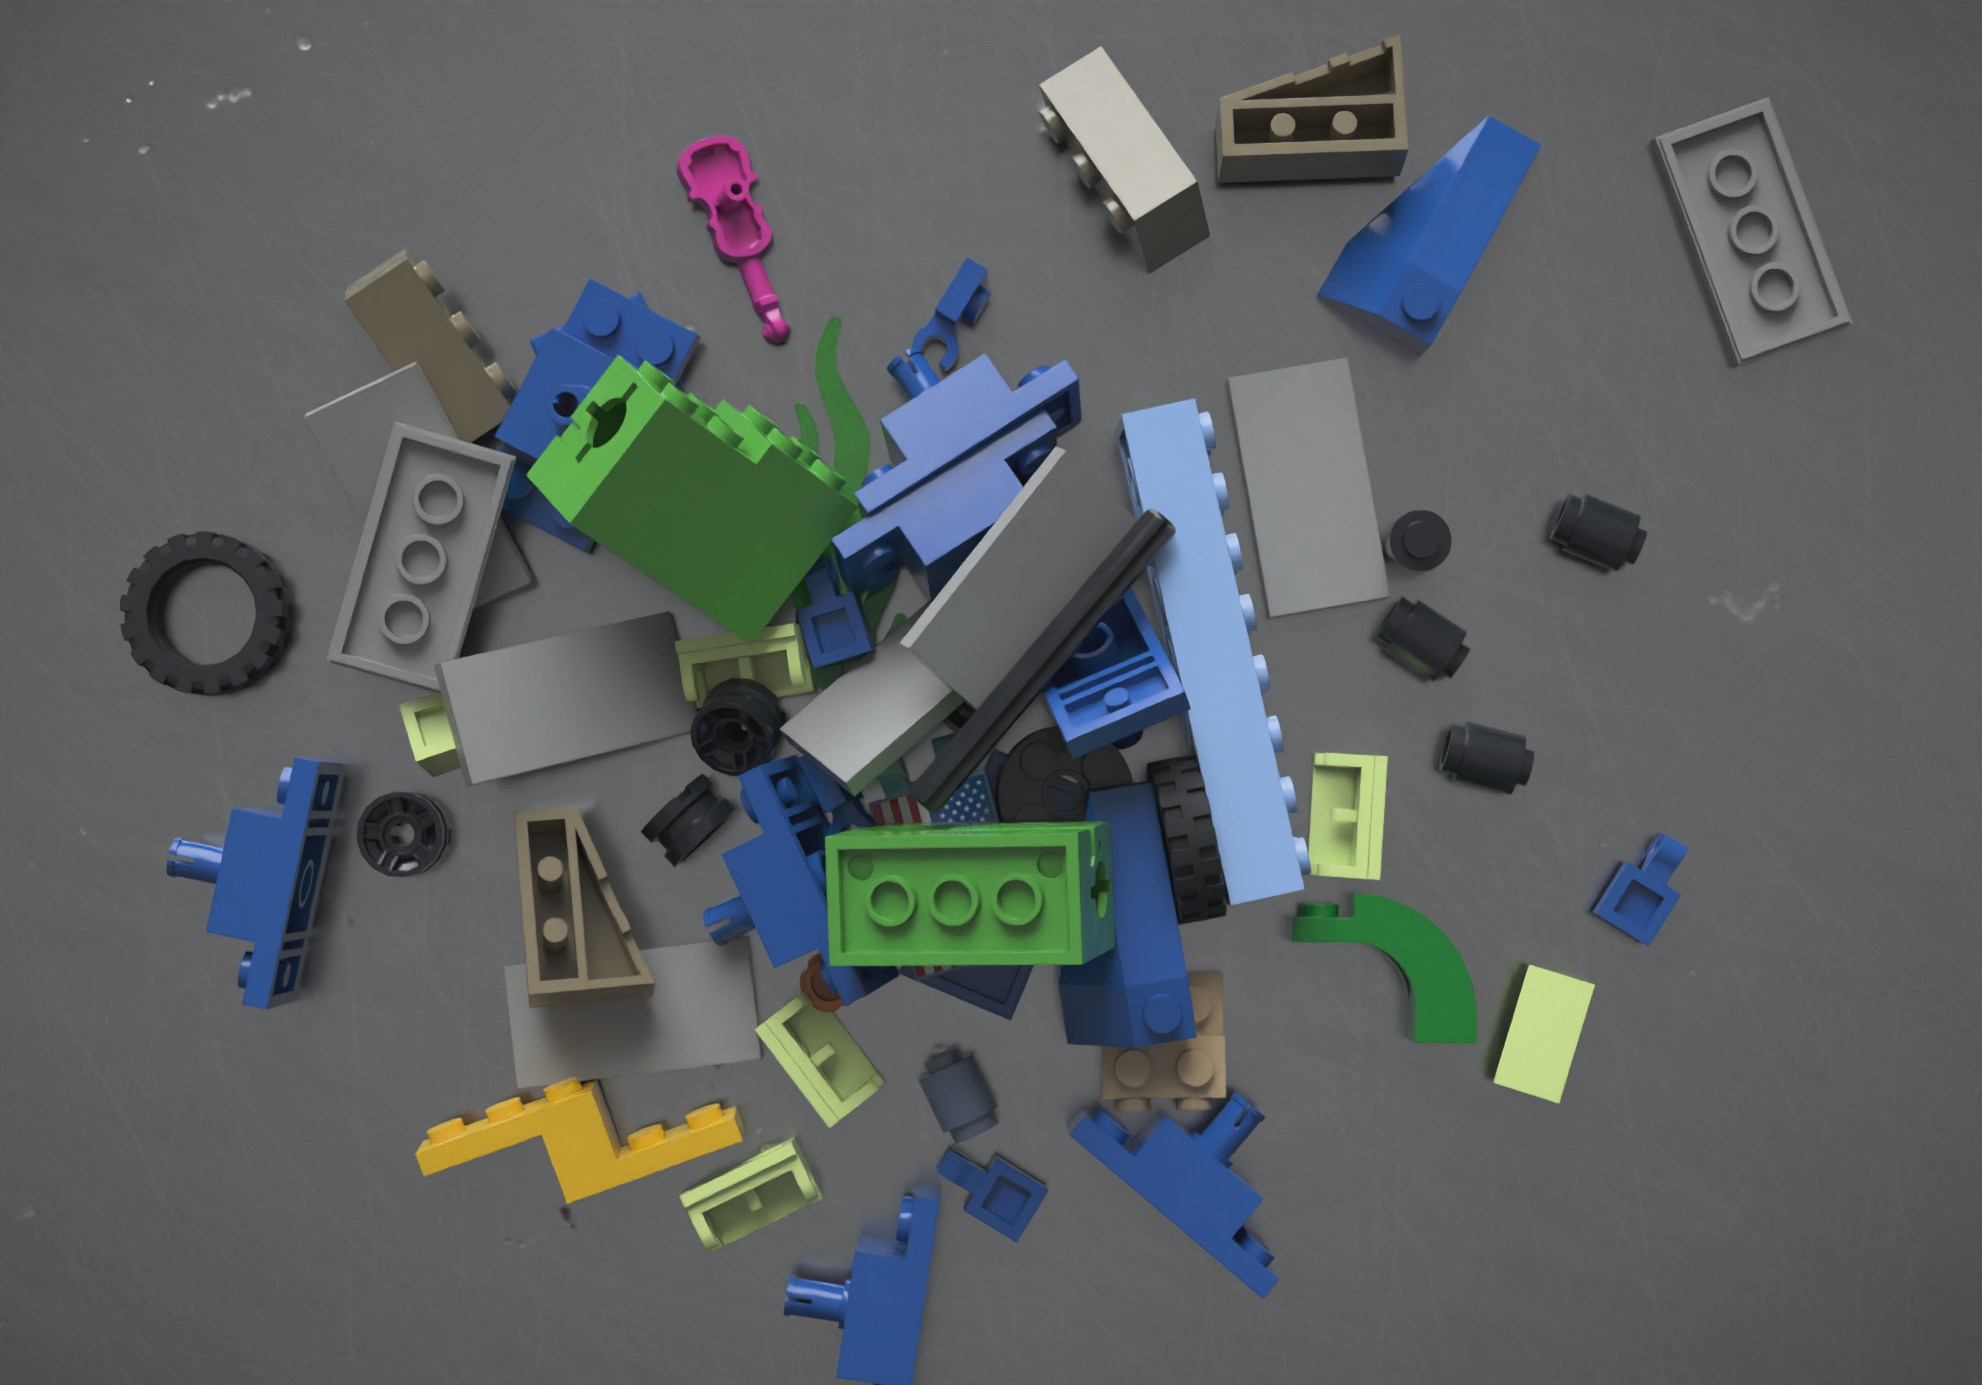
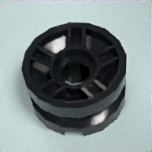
M731 678L718 683L708 693L703 706L698 710L691 726L692 746L699 758L713 770L728 776H739L760 765L767 764L783 736L780 728L786 724L785 709L780 710L774 701L776 695L765 685L750 679ZM740 723L743 726H745L747 730L740 729Z
M705 774L699 775L690 782L683 792L676 798L673 797L641 830V833L651 843L658 841L666 849L664 857L674 868L702 846L737 810L727 798L719 799L712 792L714 784Z
M394 791L377 797L365 808L358 821L356 840L362 857L373 869L387 876L411 877L431 870L442 860L449 846L448 833L450 826L445 812L435 800H431L420 793ZM400 822L410 824L414 830V838L406 846L401 843L395 844L391 839L396 836V831L399 827L397 823Z

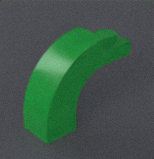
M1347 892V916H1339V904H1302V915H1286V940L1291 942L1363 943L1377 948L1390 958L1399 970L1406 987L1407 1039L1414 1043L1477 1044V1007L1469 972L1462 957L1448 937L1433 922L1418 911L1385 897L1359 892Z

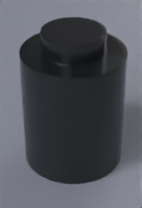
M1413 510L1402 515L1385 530L1381 540L1383 558L1388 567L1397 574L1407 577L1419 576L1436 568L1447 558L1451 549L1452 538L1448 525L1439 515L1428 510Z

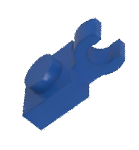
M966 258L935 308L933 317L925 327L917 332L913 339L912 348L919 347L921 351L930 340L938 339L945 343L947 351L939 363V368L944 371L949 370L958 358L959 346L955 331L958 330L964 318L974 323L991 296L992 291L984 287L988 281V270Z
M820 556L804 576L813 604L796 609L813 669H819L876 651L859 593L853 591L840 595L838 574L832 557L825 558V556Z
M803 755L797 758L804 771L800 775V780L807 796L816 806L822 805L825 813H832L833 819L828 830V836L847 831L851 824L860 828L876 823L875 819L865 811L860 802L864 798L861 792L854 797Z
M1660 833L1650 848L1641 869L1627 861L1623 862L1593 913L1649 946L1681 896L1680 893L1668 887L1666 883L1688 851V847L1670 836Z
M948 1147L936 1166L938 1169L937 1173L972 1193L963 1207L965 1212L1016 1243L1049 1191L1046 1185L997 1155L994 1156L988 1168L984 1170L960 1152Z

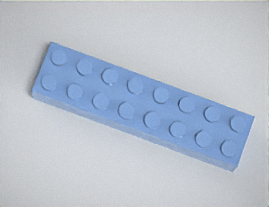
M1195 399L1122 414L1115 430L1134 516L1139 520L1146 510L1154 509L1164 515L1176 528L1175 535L1149 564L1146 570L1164 651L1185 690L1191 707L1190 710L1179 714L1187 754L1195 755V759H1197L1200 774H1202L1206 797L1209 800L1211 819L1218 843V854L1222 865L1226 904L1232 906L1304 890L1302 876L1311 874L1310 859L1304 838H1297L1292 835L1288 815L1298 812L1297 802L1290 777H1280L1275 754L1284 752L1283 739L1276 715L1266 717L1261 694L1270 691V681L1263 655L1252 656L1248 634H1251V631L1257 630L1256 618L1250 595L1244 594L1239 596L1235 574H1238V570L1243 569V561L1236 534L1225 535L1221 515H1224V510L1229 509V498L1222 472L1212 474L1208 456L1211 455V449L1216 448L1210 415L1208 412L1198 414Z

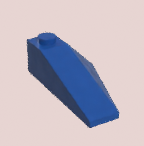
M1488 116L1346 243L1317 297L1422 356L1438 335L1542 145L1495 118Z
M1150 780L1090 790L1084 821H1111L1115 947L1083 965H1060L1057 983L1067 1043L1074 1045L1138 1048L1196 1038L1197 1033L1187 970L1152 782Z

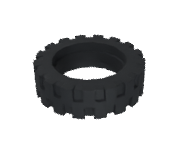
M198 531L196 534H179L168 538V543L161 547L154 546L143 556L146 560L140 568L134 567L126 581L131 583L127 595L122 594L120 611L125 612V623L120 624L124 640L129 641L133 651L130 654L139 666L144 667L150 673L149 676L152 679L183 693L216 696L217 694L234 693L245 689V685L263 678L269 672L267 668L274 660H279L286 647L282 645L286 633L290 634L292 617L288 616V605L292 604L288 588L283 586L280 579L282 575L274 563L269 562L259 549L227 535ZM214 563L229 567L245 580L254 596L256 618L251 637L239 653L222 663L199 665L183 660L169 649L160 633L158 609L163 591L177 574L194 565Z
M1191 754L1147 763L1148 781L1151 780L1178 924L1182 925L1226 916V894L1222 878V865L1217 849L1218 843L1211 819L1209 800L1206 797L1202 774H1200L1197 759H1195V755Z

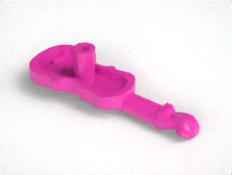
M713 136L699 140L683 151L676 165V173L688 193L687 201L689 203H698L705 210L708 217L706 229L712 235L716 254L723 260L737 264L751 299L752 307L764 322L763 338L772 341L774 344L786 340V336H788L791 328L780 315L777 295L774 294L759 256L771 241V228L762 216V206L756 205L749 193V186L756 181L758 175L751 170L747 150L739 140L729 136Z

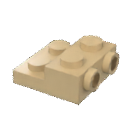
M1221 971L1187 972L1197 1033L1196 1038L1138 1048L1100 1046L1102 1099H1114V1110H1151V1098H1175L1177 1110L1212 1109V1098H1226L1223 977Z

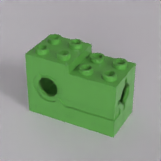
M618 355L570 418L573 421L561 437L555 436L526 476L569 524L752 644L828 547L832 538L838 534L858 508L853 501L840 491L847 481L822 462L821 457L794 436L789 438L778 430L779 427L750 404L741 413L723 399L714 410L691 392L689 395H686L674 386L676 383L647 360L638 369Z
M1111 821L875 823L825 837L829 966L1083 965L1115 947Z

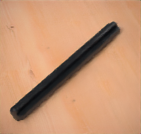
M1154 509L1146 510L911 786L910 794L925 809L935 814L945 806L1172 539L1176 528L1164 515Z

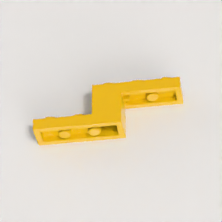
M576 1076L558 1081L543 1090L545 1097L523 1105L520 1097L497 1103L485 1110L487 1118L464 1126L462 1118L441 1123L427 1131L429 1139L422 1142L415 1155L425 1177L542 1135L565 1200L569 1204L742 1142L745 1127L737 1105L722 1111L720 1104L716 1103L690 1112L685 1116L686 1124L667 1131L663 1130L661 1124L638 1130L627 1137L628 1145L621 1146L597 1079L581 1084Z

